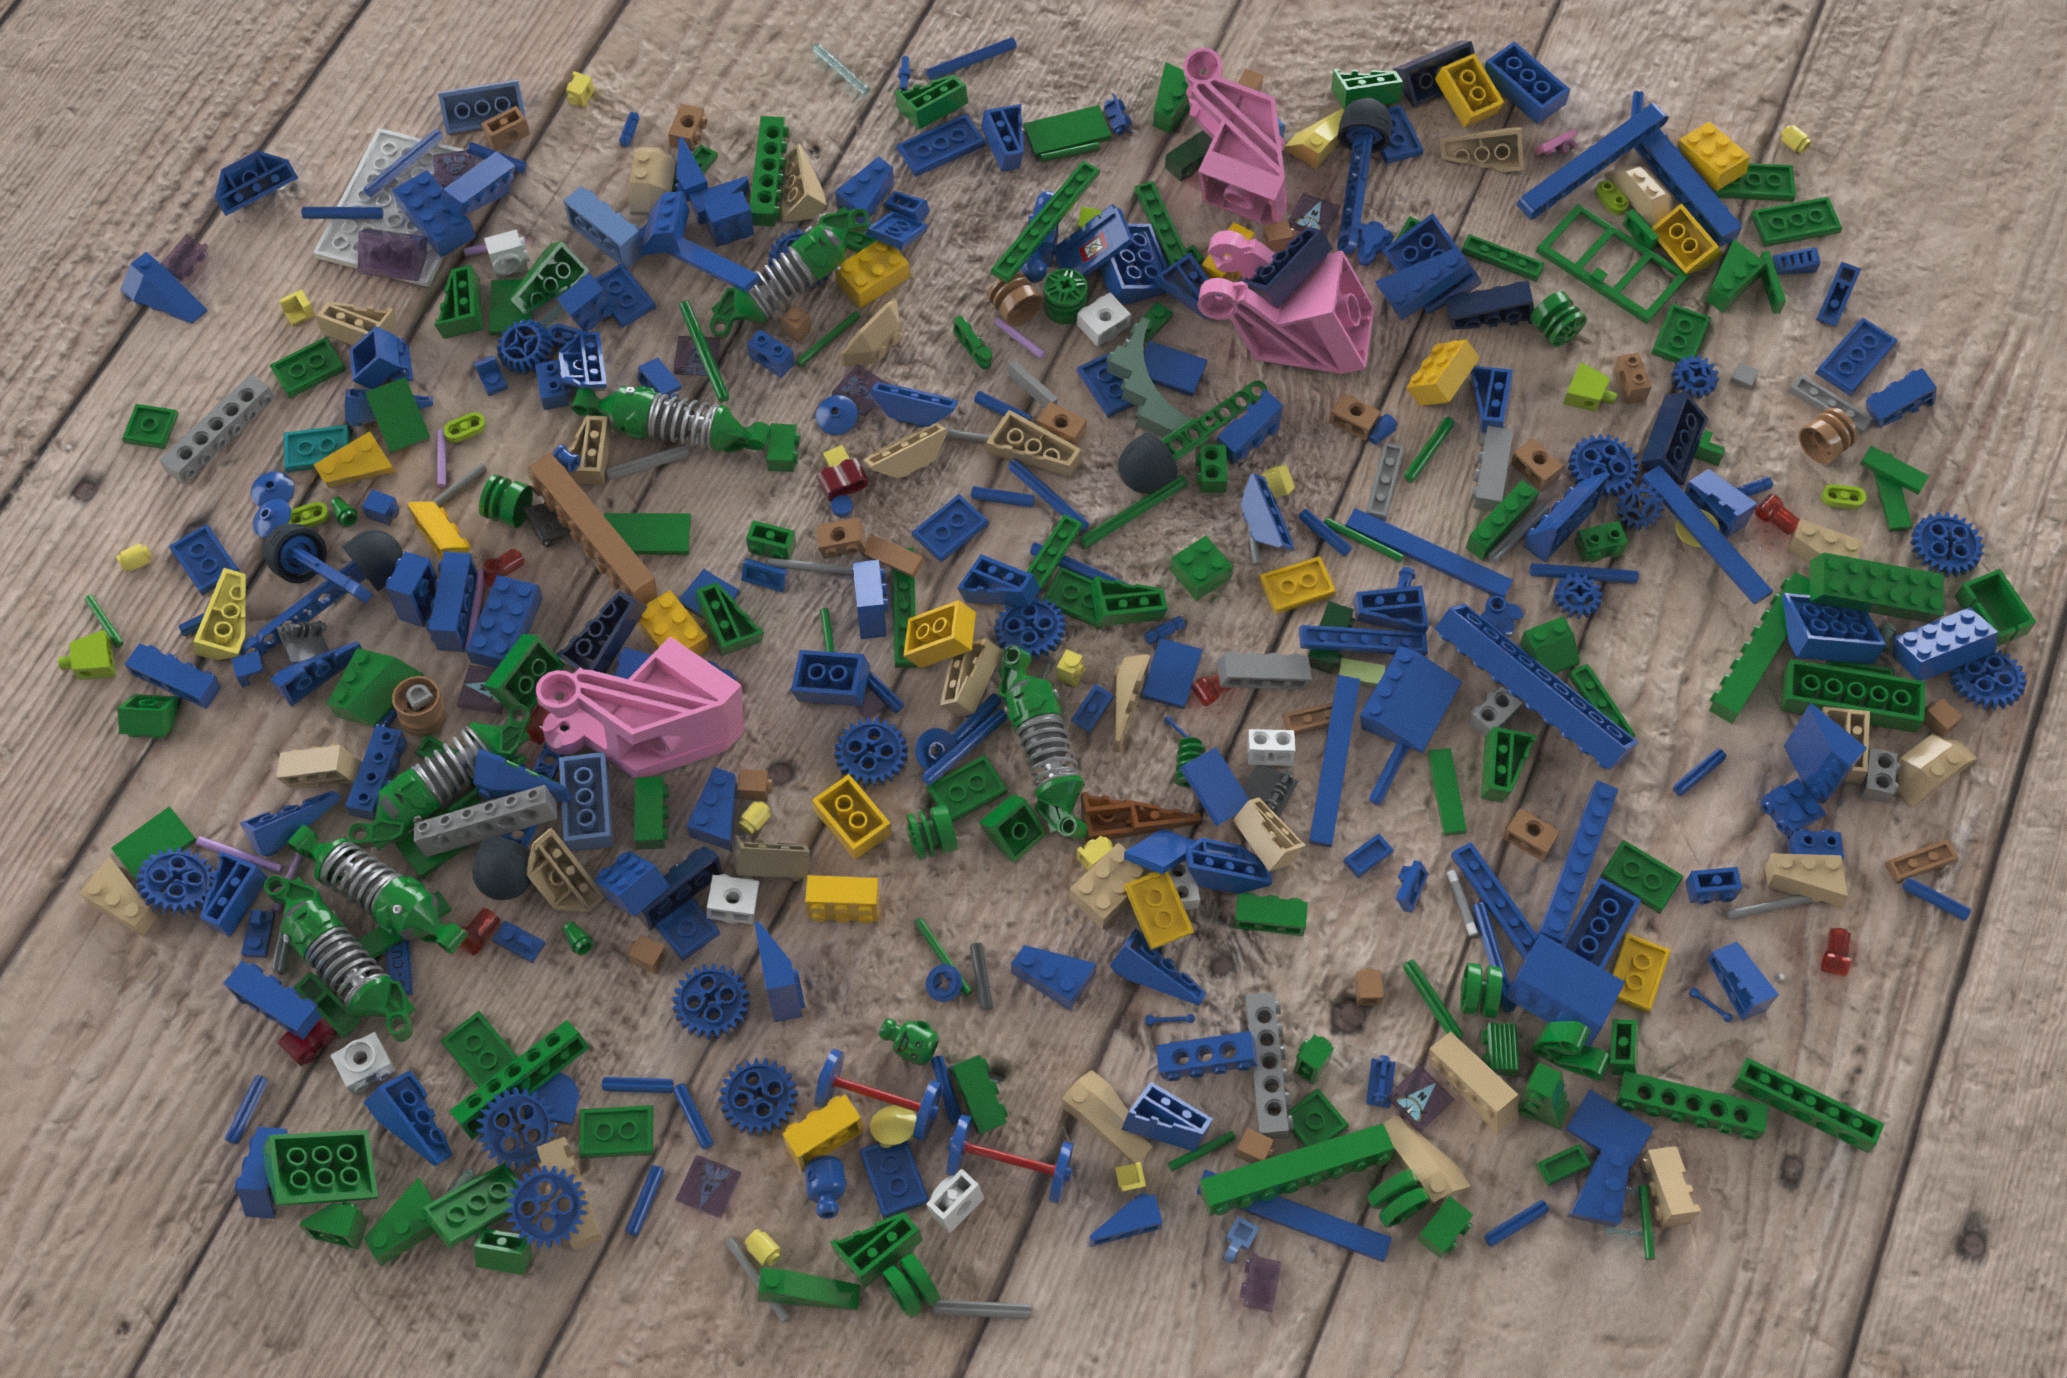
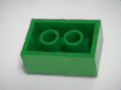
M522 634L484 684V687L509 712L513 706L520 704L526 706L529 712H531L538 703L536 687L541 677L549 672L561 671L566 664L539 636Z

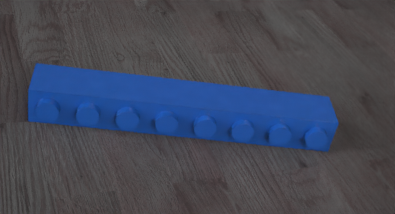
M1659 129L1634 147L1667 189L1675 196L1680 204L1682 203L1719 248L1732 242L1733 239H1738L1742 229L1740 221L1731 214L1728 207L1720 201L1714 190L1709 188L1704 182L1703 177L1698 175L1691 163L1682 156L1680 150L1671 143L1665 133Z
M1597 780L1589 792L1533 943L1536 942L1540 933L1560 945L1563 942L1616 798L1617 788Z

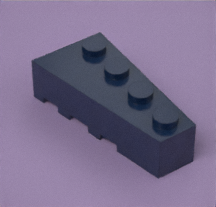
M1308 226L1287 243L1288 248L1286 250L1276 252L1271 256L1273 260L1265 267L1260 265L1255 270L1256 274L1250 279L1246 277L1242 282L1247 283L1250 290L1256 292L1271 305L1278 308L1333 249L1322 230Z
M1519 281L1510 285L1496 286L1482 291L1476 290L1472 293L1446 298L1452 330L1479 328L1481 324H1486L1489 327H1498L1499 323L1509 322L1510 326L1519 325L1520 321H1528V324H1532L1530 317L1534 311V303L1529 281Z
M619 590L599 610L600 613L593 620L590 619L584 625L585 628L577 636L574 635L569 640V644L563 650L560 649L556 655L576 670L582 668L583 670H592L606 674L648 606L633 596Z

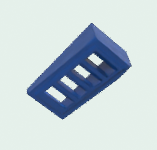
M894 191L883 204L885 208L920 222L930 212L927 200Z
M1817 247L1778 254L1772 257L1777 275L1817 272L1821 263ZM1782 261H1785L1786 267H1783Z

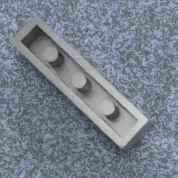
M1488 425L1486 433H1481L1479 445L1483 446L1482 451L1478 452L1476 463L1480 464L1479 469L1476 468L1473 481L1477 482V486H1473L1471 499L1474 500L1473 508L1493 511L1503 500L1513 430Z
M1230 651L1223 653L1217 662L1220 687L1304 690L1312 680L1308 656L1297 653L1279 655L1278 653L1258 654L1250 652L1244 654Z

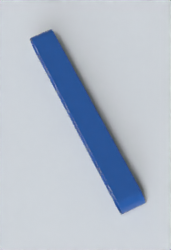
M1651 103L1524 194L1518 200L1517 207L1530 220L1537 218L1663 127L1668 121L1669 116L1655 103Z

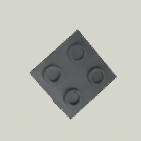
M544 503L523 507L527 520L531 522L532 529L540 537L543 546L551 547L554 544L553 540L555 538L570 536L569 532L571 531L568 527L563 528L557 520V514L554 511L550 512Z
M308 621L304 623L298 622L297 624L286 623L283 626L276 627L291 664L329 651L322 634L323 631L327 630L325 622L317 621L311 624Z
M1256 765L1243 790L1249 800L1260 798L1280 817L1299 781L1294 779V773L1288 769L1281 773L1267 765Z

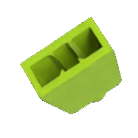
M1580 362L1563 404L1597 411L1601 401L1613 405L1618 393L1607 390L1610 381L1608 376Z
M105 630L70 642V655L58 658L61 671L72 669L77 678L81 680L116 677L112 642Z

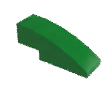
M311 971L293 987L304 1000L308 998L318 1005L316 1010L343 1039L361 1022L359 1018L350 1014L344 1003Z

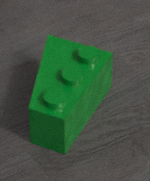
M1167 62L1165 63L1154 108L1153 126L1170 134L1190 105L1186 94L1189 85L1185 81L1184 70Z
M1333 69L1331 90L1345 111L1350 103L1363 98L1375 99L1383 105L1401 102L1403 81L1396 71L1371 70V74L1358 73V70H1352V73H1339V69Z
M956 75L933 80L931 84L919 87V84L914 85L913 89L901 92V89L895 90L897 109L919 130L968 104L966 85Z
M1733 239L1706 301L1723 313L1760 278L1767 262Z
M471 265L451 269L444 291L446 293L445 299L440 305L439 319H436L434 324L443 339L483 330L481 289L478 275Z
M1096 575L1090 585L1098 626L1162 620L1168 610L1164 590L1161 588L1141 584L1130 585L1122 583L1121 580L1110 581Z
M1495 726L1489 731L1484 741L1481 799L1504 802L1516 784L1522 766L1529 755L1537 735Z
M1539 1062L1537 1063L1525 1084L1518 1102V1112H1520L1522 1117L1530 1120L1536 1119L1561 1130L1570 1107V1103L1566 1101L1567 1092L1563 1091L1565 1084L1562 1073Z
M419 1177L364 1236L370 1251L381 1266L436 1233L421 1214V1209L434 1202Z
M904 1212L874 1224L875 1226L861 1232L860 1230L855 1231L849 1237L830 1242L834 1253L864 1288L881 1276L882 1271L894 1265L923 1241L919 1229Z

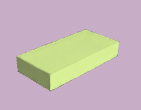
M1341 658L1339 675L1360 679L1359 685L1377 687L1385 673L1386 665Z

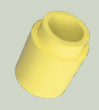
M1795 125L1787 126L1781 133V141L1795 153L1803 154L1812 143L1809 136Z
M141 543L120 552L121 554L116 556L124 572L128 570L131 572L149 564V558H152L147 545L142 547Z
M753 801L739 817L740 821L737 825L748 835L757 833L771 817L769 813L770 808L762 801H759V803Z
M756 1229L744 1242L747 1245V1250L762 1266H772L781 1257L779 1254L781 1248L765 1231L761 1232L759 1229Z

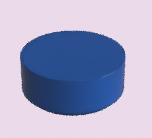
M845 495L835 497L831 502L833 514L841 518L849 516L853 511L852 500Z

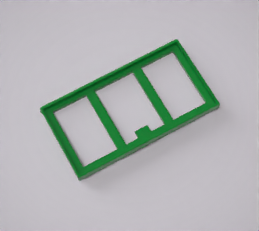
M1579 203L1536 249L1538 254L1645 324L1652 320L1690 276ZM1582 214L1606 231L1576 263H1573L1550 248V246ZM1614 235L1641 252L1643 256L1612 288L1603 282L1608 275L1606 272L1597 267L1590 274L1583 268ZM1652 259L1677 275V277L1646 310L1621 294V292Z

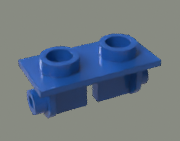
M1112 93L1114 99L1107 100L1104 103V110L1110 120L1113 131L1117 135H1122L1128 129L1132 134L1133 132L1130 128L1132 121L1129 115L1123 111L1126 109L1125 104L1121 98L1117 99L1115 94Z
M397 338L400 368L391 375V381L406 377L407 381H413L409 345H406L402 338Z
M1381 1055L1380 1059H1371L1366 1099L1367 1105L1390 1108L1396 1062L1390 1061L1389 1056Z

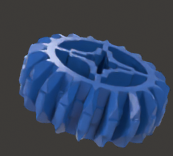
M521 319L520 324L514 321V326H507V332H501L503 338L497 339L500 344L496 347L499 352L497 355L501 363L509 371H515L519 375L522 372L528 375L530 370L536 373L535 364L543 363L544 361L548 362L547 356L553 355L550 350L554 347L551 342L552 336L540 322H534L531 319L528 321Z

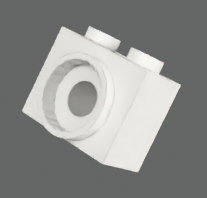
M517 230L484 238L496 279L528 271L526 262H529L530 259L524 238H519Z
M1111 293L1100 296L1094 303L1088 307H1083L1077 313V326L1097 347L1106 341L1113 340L1120 332L1130 327L1131 314Z
M726 874L713 875L707 904V919L722 920L729 924L744 923L753 925L759 893V881L733 878ZM729 900H736L737 903L731 904V903H729L728 901H729Z
M375 1031L361 1039L350 1042L341 1050L331 1054L351 1094L365 1091L370 1084L376 1081H383L396 1071ZM367 1057L365 1063L361 1065L357 1064L361 1058Z
M961 1169L955 1176L947 1177L937 1186L927 1206L932 1217L945 1230L951 1233L985 1198L979 1184Z

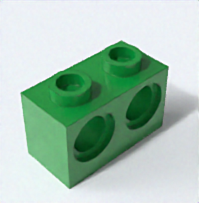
M1200 445V452L1195 455V465L1199 466L1200 471H1196V484H1200V493H1226L1228 483L1226 445Z

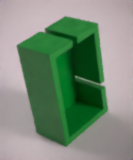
M2001 569L1963 583L1954 596L1963 610L1971 607L1998 631L1996 647L2007 643L2009 640L2013 641L2027 635L2036 624V620Z

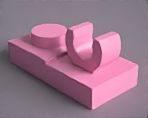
M1572 129L1533 149L1536 156L1541 153L1547 156L1555 152V147L1560 145L1559 150L1564 154L1568 152L1566 144L1569 145L1571 150L1576 148V143L1571 138L1578 134L1575 129Z

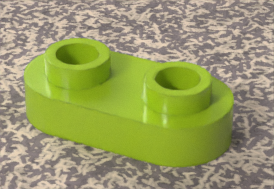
M1608 180L1599 182L1595 190L1596 197L1612 214H1625L1629 206L1628 198L1613 182Z
M472 412L448 422L444 426L443 431L449 442L458 443L482 433L486 428V421L481 413Z
M1829 484L1823 489L1821 500L1824 504L1831 507L1859 509L1866 501V493L1859 487Z
M313 502L292 509L289 524L305 525L308 528L323 524L329 518V510L322 502Z

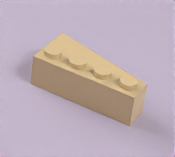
M1008 410L986 442L987 451L990 455L1011 461L1017 459L1022 464L1069 477L1073 475L1082 462L1080 448L1011 410Z
M1451 1031L1429 1048V1061L1433 1068L1444 1075L1449 1083L1453 1085L1497 1135L1518 1118L1519 1094Z
M565 1136L537 1147L542 1162L539 1163L541 1172L543 1165L547 1166L549 1172H551L553 1166H557L558 1174L562 1169H567L566 1177L575 1174L573 1183L582 1182L578 1190L586 1191L573 1151ZM549 1182V1185L546 1186L548 1194L552 1191V1185ZM561 1188L557 1191L553 1199H556L563 1192ZM587 1193L581 1197V1200L589 1202V1204L582 1206V1210L587 1211L588 1214L580 1215V1219L585 1224H576L579 1233L569 1232L571 1236L570 1241L563 1237L565 1244H570L574 1251L602 1240ZM565 1197L560 1200L559 1208L563 1212L568 1211L571 1207V1202Z

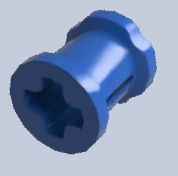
M565 445L558 446L553 452V456L568 472L575 471L580 465L581 457L578 454H572Z

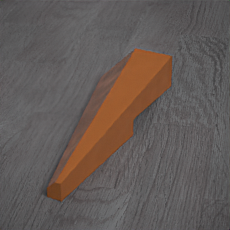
M1089 792L1081 793V820L1086 823L1088 829L1084 837L1086 843L1091 839L1096 840L1100 836L1112 840L1157 832L1162 828L1168 830L1196 825L1201 822L1200 813L1190 814L1180 812V809L1175 808L1169 810L1159 808V805L1127 799L1120 801L1110 799L1109 796L1105 795L1102 797L1089 795Z

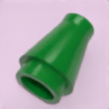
M339 496L331 500L330 505L340 525L350 527L357 522V511Z
M569 921L563 926L562 930L567 937L572 952L578 955H585L593 948L592 937L577 926L574 921Z

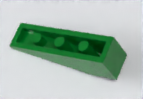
M761 1268L758 1302L858 1311L860 1285L789 1270Z

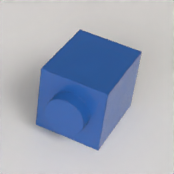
M373 489L362 505L367 518L389 526L393 519L397 518L400 510L395 497Z

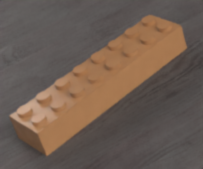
M550 452L529 466L531 474L529 478L533 483L531 486L532 490L538 497H543L545 500L544 504L550 512L554 511L557 514V520L563 528L568 527L571 531L569 532L570 536L576 543H581L585 555L589 559L593 558L595 560V565L599 572L609 577L608 581L612 588L633 596L645 605L656 598L655 577Z

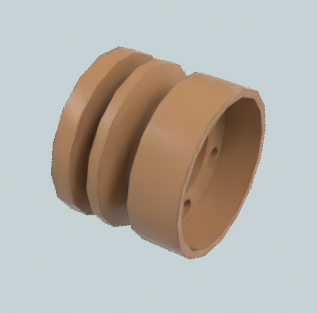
M1020 270L1008 284L1000 279H996L988 291V299L999 310L1000 315L1009 326H1018L1029 321L1036 315L1043 304V298L1031 286L1030 281Z
M1830 407L1819 414L1815 420L1802 427L1799 431L1798 439L1802 449L1812 460L1825 465L1831 463L1842 452L1856 443L1858 431L1853 420L1844 411Z
M422 676L410 677L400 682L395 688L392 702L404 731L411 735L422 737L437 732L444 725L447 711L440 689L433 680ZM413 685H425L435 701L414 711L408 702L407 691Z

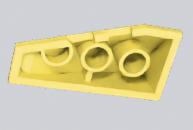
M1344 109L1338 110L1295 134L1284 146V150L1317 169L1340 143L1338 140V129Z
M223 568L193 641L195 655L213 660H222L239 655L245 640L246 574Z

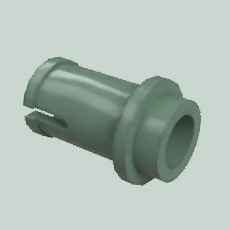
M1884 623L1879 628V632L1886 643V653H1889L1893 638L1897 635L1895 625Z
M471 1169L464 1170V1174L448 1188L449 1192L474 1180L478 1176Z

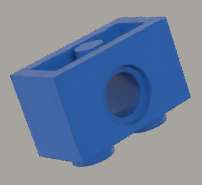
M761 329L747 343L749 358L780 378H783L795 365L793 350Z

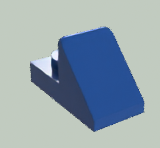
M493 355L473 362V366L488 396L508 389L497 360Z

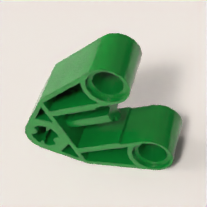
M1577 1021L1549 1022L1541 1028L1531 1049L1537 1056L1562 1069L1594 1080L1602 1079L1610 1062V1055L1607 1052L1584 1045L1590 1034V1029Z

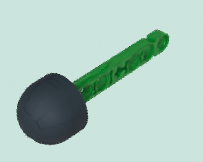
M1260 380L1251 382L1241 391L1236 392L1198 419L1192 418L1161 440L1148 432L1133 440L1125 447L1119 458L1118 469L1122 481L1133 491L1145 494L1154 493L1170 484L1178 475L1175 462L1209 440V435L1247 411L1246 407L1250 403L1254 406L1262 398V395H1255L1252 392V387H1259L1263 391L1264 389L1267 390L1266 384ZM1236 398H1244L1246 406H1239L1236 403ZM1220 409H1228L1230 412V416H1222L1220 413ZM1214 417L1217 419V420L1214 421V423L1212 424V426H1211V425H1208V426L1205 425V422H1206V421L1209 422V421H1211L1212 419H1214ZM1188 430H1195L1198 433V438H1190L1187 433ZM1174 440L1179 441L1182 449H1174L1171 442Z

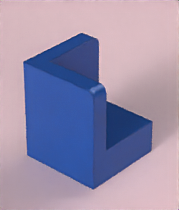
M258 651L231 659L236 678L242 688L251 685L250 675L263 672L262 665H264V662Z

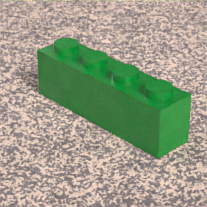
M1521 480L1469 535L1465 548L1483 561L1487 557L1488 552L1535 506L1539 492Z

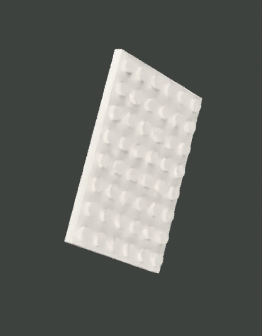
M378 128L337 207H382L384 211L383 219H330L313 252L314 257L430 287L444 256L440 257L399 208L392 190L426 170L430 172L444 189L454 182V179L447 167L444 169L445 166L441 160L468 156L465 163L468 166H463L462 176L484 159L468 154L467 150L437 143L373 197H369L365 194L363 188L422 140Z

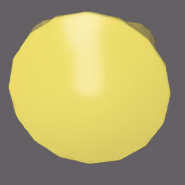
M896 1105L886 1106L873 1116L870 1123L871 1134L883 1148H889L892 1145L913 1140L917 1116L909 1109Z

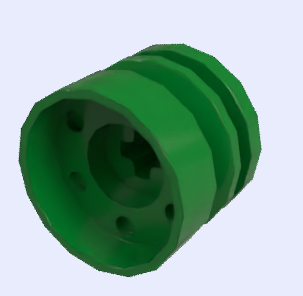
M1068 268L1058 269L1046 277L1043 306L1044 312L1050 320L1062 325L1073 324L1077 322V313L1080 309L1087 306V281L1076 270Z
M1558 291L1549 295L1534 309L1530 320L1540 332H1544V337L1549 340L1553 347H1559L1568 343L1583 329L1587 322V317L1577 306H1573V301L1564 291Z
M498 474L492 475L487 480L480 496V516L487 519L490 518L493 521L500 520L502 524L516 529L521 527L527 519L523 507L532 506V487L518 481L512 483L511 479L504 478Z
M945 804L930 808V819L926 820L922 811H918L919 822H916L913 813L906 815L909 841L919 861L926 859L924 850L926 848L930 858L935 857L934 846L938 845L942 854L958 850L954 827Z

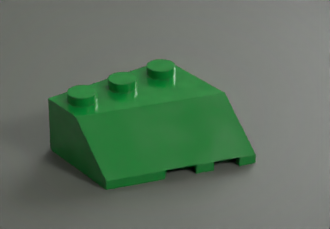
M357 648L326 705L337 718L375 727L394 708L392 695L400 682L410 677H423L424 675L396 657Z

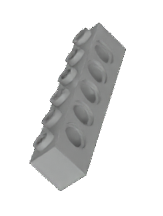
M250 374L159 459L164 470L183 485L193 478L200 468L209 463L219 450H222L234 436L238 435L250 421L256 418L258 413L271 404L274 396L270 387Z
M542 785L414 823V842L425 857L480 842L486 838L497 837L557 819L556 800L546 785Z
M1274 992L1245 995L1248 1027L1255 1038L1258 1066L1253 1067L1259 1133L1271 1139L1289 1138V1130L1293 1129L1292 1115H1287L1286 1106H1291L1290 1092H1285L1284 1083H1288L1287 1068L1282 1069L1281 1060H1286L1285 1046H1280L1279 1037H1283L1282 1022L1277 1023L1276 1016L1281 1014L1280 1000H1275ZM1267 1016L1271 1020L1268 1023H1261L1259 1018ZM1271 1039L1273 1044L1264 1046L1261 1044V1041ZM1269 1061L1276 1064L1273 1069H1266L1263 1065ZM1273 1084L1278 1087V1090L1271 1093L1266 1090V1087ZM1271 1108H1278L1281 1113L1277 1116H1272L1268 1111Z

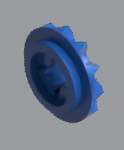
M948 964L934 967L926 979L928 994L939 1002L953 1001L960 994L961 987L963 986L962 975L955 967ZM942 977L946 980L951 979L950 983H948V991L940 987L943 983Z

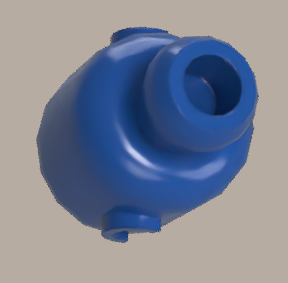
M830 1155L818 1156L811 1159L806 1165V1192L811 1201L818 1203L816 1206L817 1215L822 1219H831L839 1213V1205L836 1201L844 1195L847 1185L844 1165L837 1157Z

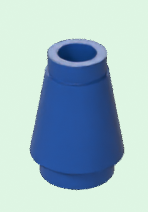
M1389 414L1380 416L1368 436L1369 441L1374 445H1378L1395 432L1398 425L1395 418Z

